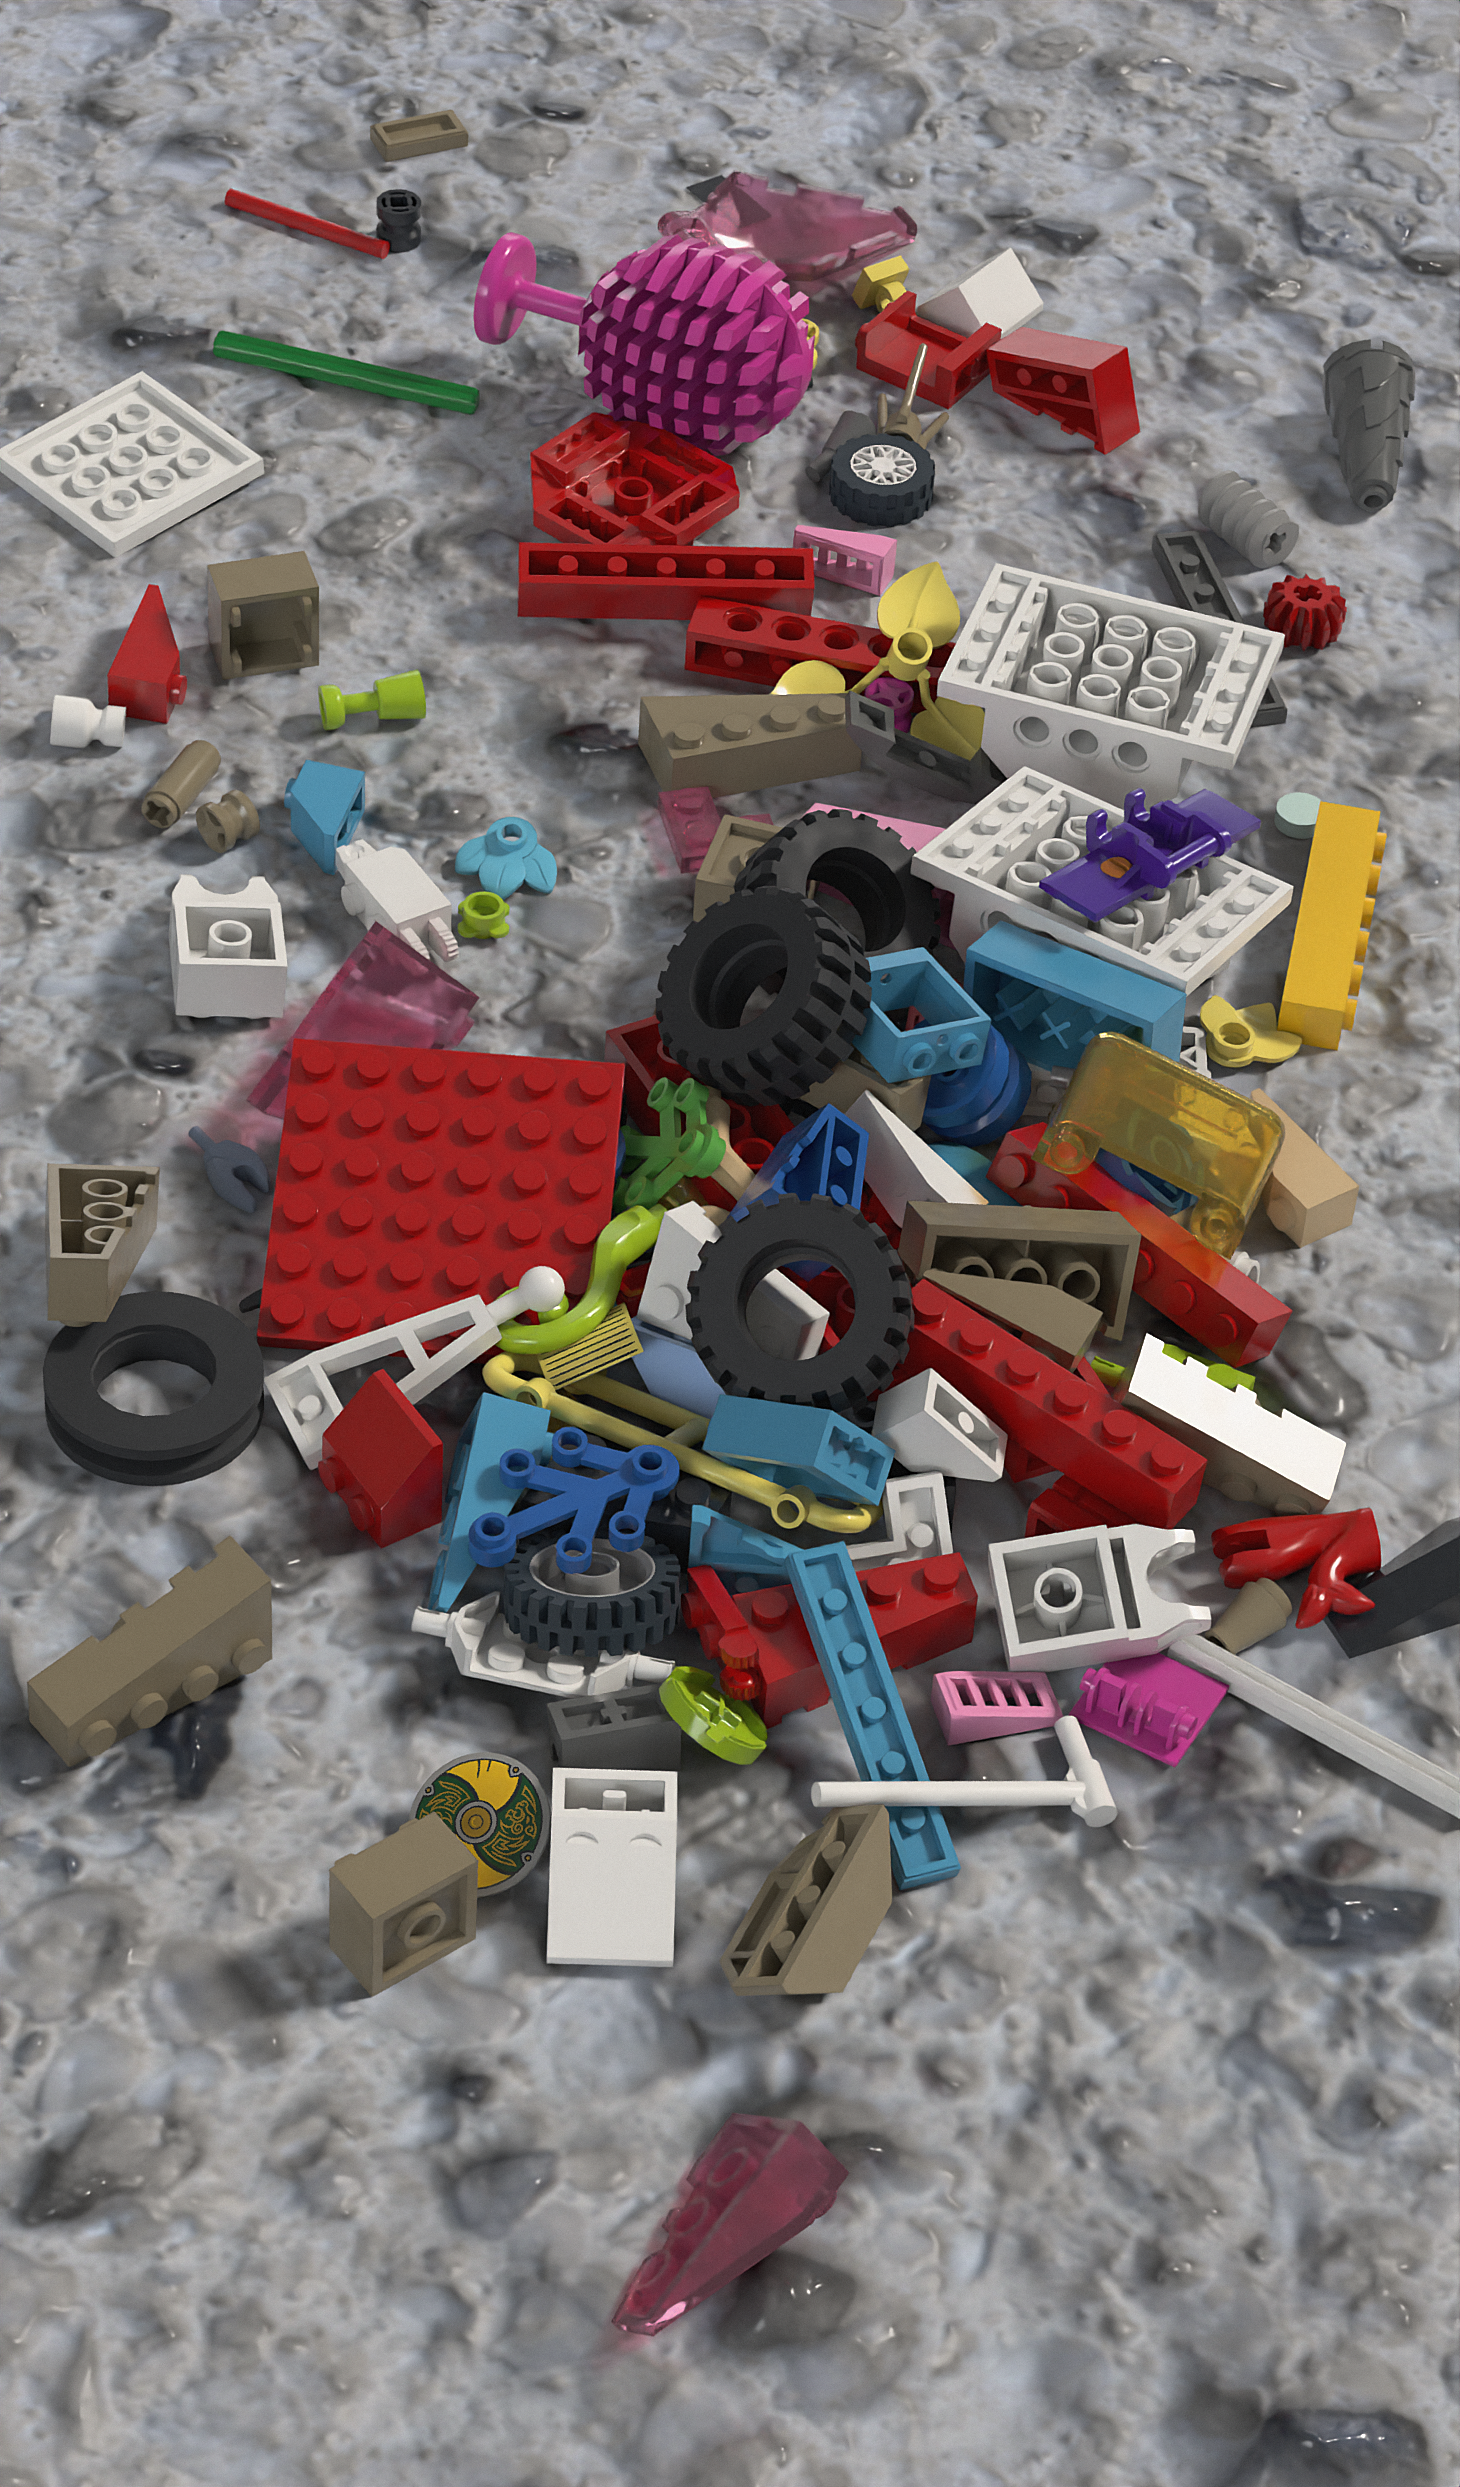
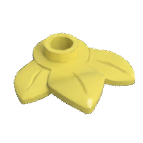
M1214 995L1201 1007L1200 1022L1207 1032L1206 1053L1213 1061L1222 1066L1237 1068L1249 1065L1253 1061L1267 1063L1282 1062L1294 1056L1301 1046L1302 1038L1298 1035L1277 1031L1276 1013L1272 1003L1268 1002L1235 1010L1223 998Z

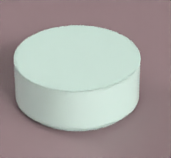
M1301 792L1282 796L1276 805L1274 817L1276 827L1283 834L1292 838H1312L1321 800L1311 794Z

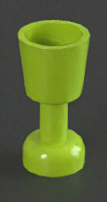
M418 669L375 680L373 682V691L342 695L337 685L328 684L318 687L319 710L325 731L338 729L343 726L345 715L376 711L380 720L426 718L425 692Z

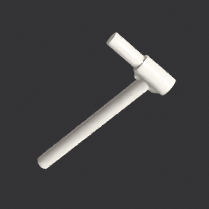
M1074 1716L1062 1717L1054 1725L1070 1767L1063 1781L814 1782L811 1789V1799L815 1807H849L884 1804V1806L1070 1805L1072 1811L1084 1818L1086 1824L1090 1827L1105 1826L1111 1823L1118 1814L1098 1761L1092 1759L1078 1720Z

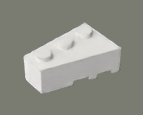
M694 1201L664 1212L636 1317L639 1320L689 1340L693 1336L691 1328L686 1321L685 1305L690 1303L691 1294L687 1289L690 1271L699 1270L701 1261L697 1254L705 1241L708 1240L715 1243L722 1235L718 1226L704 1216L706 1211ZM774 1269L758 1283L747 1304V1325L752 1338L758 1346L775 1358L804 1360L818 1356L830 1313L781 1272Z

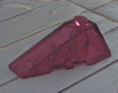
M732 2113L689 2172L686 2180L694 2189L684 2208L677 2207L669 2210L662 2224V2227L669 2234L663 2248L643 2260L611 2322L620 2331L651 2337L655 2336L806 2229L815 2219L823 2216L835 2203L837 2198L836 2191L850 2173L801 2121Z

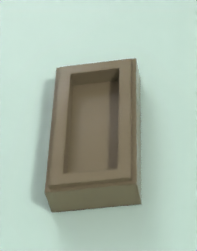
M451 109L370 125V139L385 162L468 146V132Z

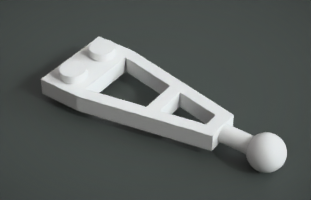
M537 1266L531 1268L522 1276L518 1289L486 1306L478 1294L317 1350L265 1377L264 1382L310 1471L317 1468L318 1462L322 1460V1434L344 1409L327 1376L404 1349L415 1370L397 1382L396 1385L411 1404L414 1405L500 1341L502 1336L497 1328L499 1324L528 1309L546 1312L557 1307L562 1301L565 1292L563 1279L554 1269L546 1266ZM475 1324V1326L430 1359L420 1344Z

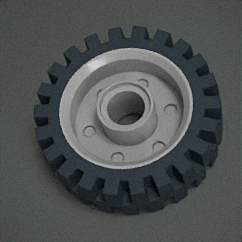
M599 1527L592 1543V1562L590 1567L580 1574H568L560 1570L556 1564V1544L567 1533L561 1529L551 1531V1539L542 1534L531 1538V1544L523 1542L518 1545L513 1559L505 1564L503 1589L505 1621L509 1623V1629L514 1634L520 1633L521 1640L531 1644L538 1641V1648L546 1651H551L556 1646H559L560 1654L573 1656L576 1650H584L585 1657H598V1650H606L609 1656L623 1655V1647H627L632 1652L645 1649V1642L655 1645L663 1641V1635L669 1636L674 1631L675 1625H678L681 1603V1578L678 1558L675 1554H670V1549L664 1544L655 1545V1539L645 1535L642 1546L637 1550L631 1552L616 1550L611 1546L608 1539L609 1528ZM622 1530L620 1533L629 1535L635 1532ZM571 1550L565 1554L571 1557H578L583 1553Z

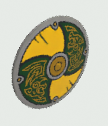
M479 1752L458 1757L436 1770L417 1793L408 1820L410 1821L414 1818L421 1819L432 1812H435L478 1860L477 1898H482L508 1890L531 1872L547 1845L551 1827V1812L546 1792L530 1769L506 1755Z

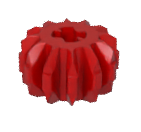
M1306 573L1299 579L1292 575H1286L1283 582H1274L1271 590L1268 592L1267 602H1264L1263 608L1264 626L1269 628L1270 631L1285 634L1284 647L1296 645L1303 652L1308 646L1323 650L1326 643L1337 642L1342 625L1345 623L1347 612L1345 607L1346 599L1340 596V587L1326 585L1325 577L1315 580L1310 579Z

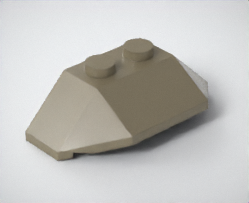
M884 1804L833 1807L821 1820L824 1826L802 1839L769 1873L719 1960L736 1996L843 1993L892 1904L889 1812Z

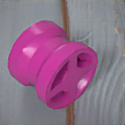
M885 677L875 679L865 689L864 697L894 709V727L908 733L912 722L909 710L912 708L914 701L912 687L905 681L897 678Z

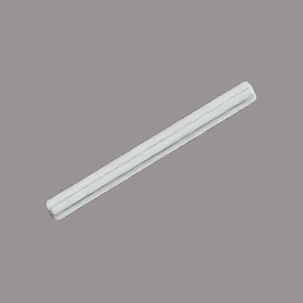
M1197 1634L1184 1637L1169 1646L1167 1654L1169 1658L1229 1685V1693L1460 1819V1778Z

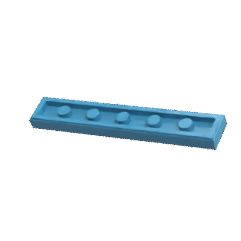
M841 1541L787 1554L784 1564L861 1782L930 1781L845 1542ZM885 1806L889 1812L891 1868L899 1890L958 1875L961 1866L939 1806Z

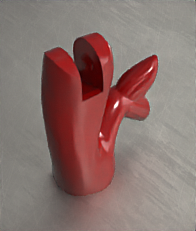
M1370 1507L1331 1514L1259 1518L1225 1526L1213 1531L1211 1534L1214 1555L1223 1560L1218 1567L1219 1574L1225 1587L1230 1589H1241L1246 1582H1256L1260 1578H1267L1276 1582L1307 1566L1313 1565L1308 1578V1586L1301 1598L1295 1624L1297 1629H1307L1317 1625L1331 1611L1345 1615H1356L1367 1612L1375 1606L1373 1601L1344 1581V1578L1349 1576L1373 1573L1381 1569L1380 1539L1373 1511Z

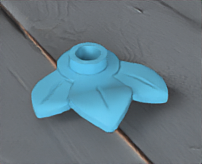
M505 817L495 821L489 827L486 835L467 841L459 849L455 861V873L462 875L479 874L483 891L497 894L504 901L523 882L539 892L552 893L557 879V865L553 854L537 843L536 830L528 821L518 817ZM517 837L519 839L516 841H508L504 838Z

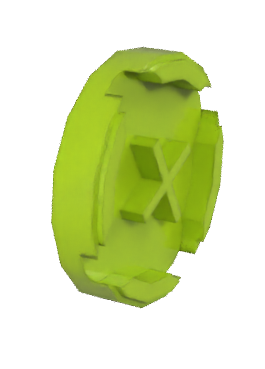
M692 1666L675 1667L659 1687L661 1701L670 1716L689 1736L707 1750L739 1765L752 1764L767 1746L765 1741L768 1738L766 1726L757 1712L746 1700L735 1701L733 1698H729V1695H726V1693L723 1695L713 1688L712 1685L716 1679L710 1673Z

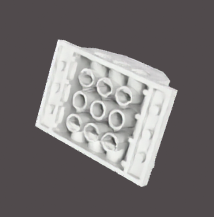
M996 563L938 679L937 696L955 700L962 704L985 708L981 748L1007 779L1023 766H1026L1124 810L1126 795L1137 788H1142L1146 794L1144 807L1146 811H1149L1150 807L1158 802H1165L1177 797L1192 760L1208 766L1233 769L1283 650L1285 634Z
M1023 766L914 854L910 872L939 889L948 890L955 894L949 938L964 963H966L967 948L1001 920L1187 993V996L1206 979L1229 968L1231 956L1291 903L1294 886L1225 855L1220 857L1211 856L1209 857L1208 866L1203 869L1194 865L1178 874L1175 882L1168 887L1162 889L1155 887L1153 897L1147 901L1139 897L1094 923L1080 912L1074 911L1062 901L1051 897L1044 890L1040 889L1039 881L1090 853L1086 847V821L1088 815L1099 809H1104L1108 814L1106 828L1110 832L1113 827L1124 821V810L1026 766Z

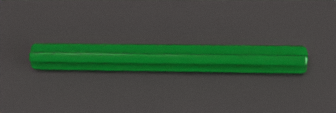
M219 331L213 343V354L217 358L467 415L475 413L480 401V391L475 387L229 331Z

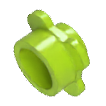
M485 891L472 893L458 905V913L462 915V921L458 923L457 931L466 938H503L509 933V925L505 922V917L509 915L510 907L497 894Z

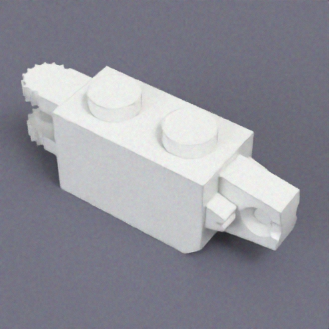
M363 839L354 841L348 846L343 845L336 848V866L345 880V886L341 888V897L346 910L350 915H356L367 928L373 943L378 947L382 946L395 963L405 960L415 973H420L430 968L429 964L431 963L428 953L431 950H434L444 962H450L459 957L458 942L451 932L452 904L405 849L388 847L376 851Z

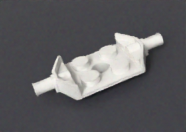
M496 1591L461 1607L459 1613L452 1612V1614H447L417 1606L412 1621V1632H421L446 1638L445 1647L451 1648L461 1675L572 1699L614 1692L624 1686L632 1687L635 1679L658 1684L663 1683L675 1668V1661L640 1655L639 1651L632 1652L627 1647H623V1655L609 1656L606 1650H598V1657H585L584 1650H576L573 1656L560 1654L559 1646H556L551 1651L539 1649L538 1641L528 1644L521 1640L520 1633L514 1634L509 1629V1623H506L504 1614L498 1613L501 1592Z

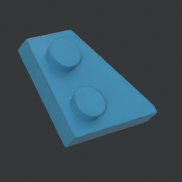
M702 1505L692 1506L688 1568L706 1564L708 1566L711 1565L731 1599L732 1595L791 1584L784 1564L787 1554L804 1549ZM687 1577V1592H686V1593H688V1577Z

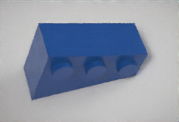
M827 1103L783 1135L728 1217L731 1215L737 1222L749 1214L746 1205L762 1199L765 1207L778 1204L779 1194L796 1193L800 1201H811L813 1193L831 1197L833 1204L842 1208L847 1203L860 1210L869 1133L830 1103ZM800 1260L782 1266L791 1269L809 1282L832 1265L819 1261Z

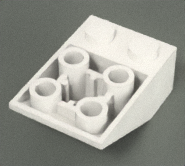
M553 1768L547 1963L673 1967L677 1772Z

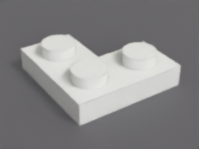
M931 1471L887 1479L882 1493L887 1538L846 1546L855 1572L953 1553L942 1473Z

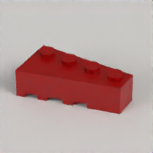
M960 1552L855 1572L890 1670L898 1666L908 1670L972 1642L978 1593ZM792 1584L732 1595L733 1602L747 1622L748 1629L756 1640V1644H758L760 1660H758V1664H754V1668L758 1676H760L761 1692L755 1696V1699L751 1698L754 1710L766 1726V1730L781 1724L782 1716L802 1707L806 1712H810L828 1704L831 1694Z

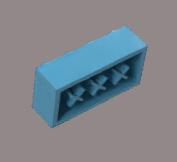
M1001 920L967 948L963 990L990 1017V1024L1024 1054L1028 1063L1050 1072L1053 1065L1098 1073L1113 1071L1139 1075L1175 1076V1083H1177L1187 993Z

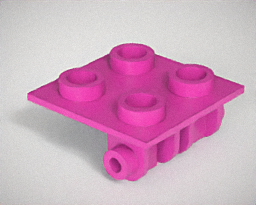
M1160 1653L1105 1662L1099 1671L1092 1668L1086 1670L1079 1687L1084 1693L1070 1711L1069 1716H1074L1079 1723L1176 1768L1228 1692L1230 1686Z

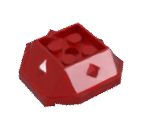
M592 412L530 453L533 526L563 543L693 546L694 542L705 535L716 523L739 508L740 491L736 483L733 466L665 429L656 428L646 423L614 421L611 415Z

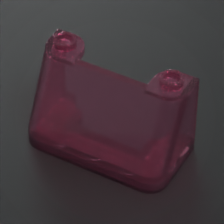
M375 921L328 983L245 1101L262 1114L284 1121L294 1038L443 1049L449 1041L457 1047L475 1023L468 1014L480 997Z

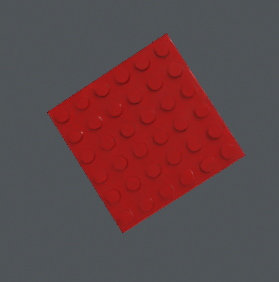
M294 1038L256 1336L258 1345L261 1347L317 1351L478 1294L486 1306L504 1292L519 1286L522 1276L528 1270L537 1266L550 1267L560 1274L564 1282V1294L569 1302L568 1312L581 1301L586 1292L595 1243L603 1229L611 1222L625 1064ZM531 1309L516 1315L513 1319L515 1322L523 1325H541L538 1312ZM475 1324L420 1344L430 1359L475 1326ZM494 1344L470 1363L486 1364L490 1359L504 1352V1350ZM404 1349L386 1355L390 1357L408 1358Z

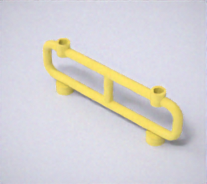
M504 1351L490 1359L482 1370L485 1383L493 1391L508 1399L551 1410L550 1416L631 1450L642 1445H656L669 1450L678 1460L679 1470L771 1507L774 1520L784 1528H795L805 1521L832 1532L858 1533L877 1522L884 1513L882 1496L878 1506L851 1502L857 1505L855 1509H838L818 1502L815 1494L806 1486L795 1485L787 1489L690 1449L700 1441L705 1442L711 1419L606 1377L607 1368L563 1388L576 1395L587 1393L672 1428L675 1431L665 1437H661L557 1394L554 1386L544 1378H533L530 1381H526L512 1375L515 1371H529L544 1376L537 1354H516ZM530 1393L536 1398L537 1404L531 1400ZM790 1501L797 1505L799 1513L791 1508Z

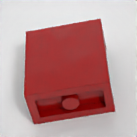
M907 290L894 302L888 303L884 310L869 323H864L860 327L855 338V347L857 348L856 369L906 390L919 345L926 344L928 350L915 395L949 410L990 374L986 349L1001 340L1002 329L986 322L969 338L917 316L915 313L917 294Z

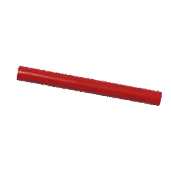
M232 188L225 195L224 202L226 206L381 259H385L389 253L390 243L385 240Z

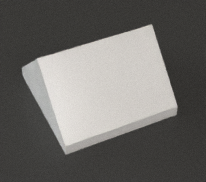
M1009 248L969 268L917 307V315L967 338L987 322L1002 329L1001 339H1003L1043 311L1044 303L1012 248Z

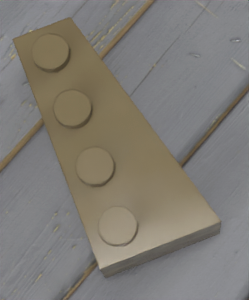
M47 1163L45 1252L48 1321H60L62 1324L72 1327H82L92 1322L107 1321L157 1228L160 1167Z
M907 1200L898 1255L920 1279H922L926 1270L1054 1286L1103 1312L1096 1330L1100 1331L1104 1336L1122 1341L1141 1234L1119 1212Z
M231 1535L213 1547L217 1557L200 1570L194 1572L188 1565L171 1577L169 1583L173 1589L146 1609L137 1602L119 1615L120 1619L106 1638L99 1641L91 1635L27 1681L29 1721L69 1767L90 1756L104 1753L112 1744L141 1729L156 1725L163 1717L193 1701L205 1699L215 1689L243 1674H251L257 1671L264 1663L272 1659L271 1579Z

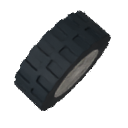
M879 433L878 435H861V437L856 439L851 438L844 445H840L836 449V454L832 456L829 482L830 501L833 506L838 508V512L843 516L847 515L852 521L857 523L862 522L874 527L877 525L894 527L899 524H909L912 520L921 518L924 512L928 511L931 507L935 479L934 459L930 458V453L926 449H922L920 444L908 441L905 437L897 435L895 437Z

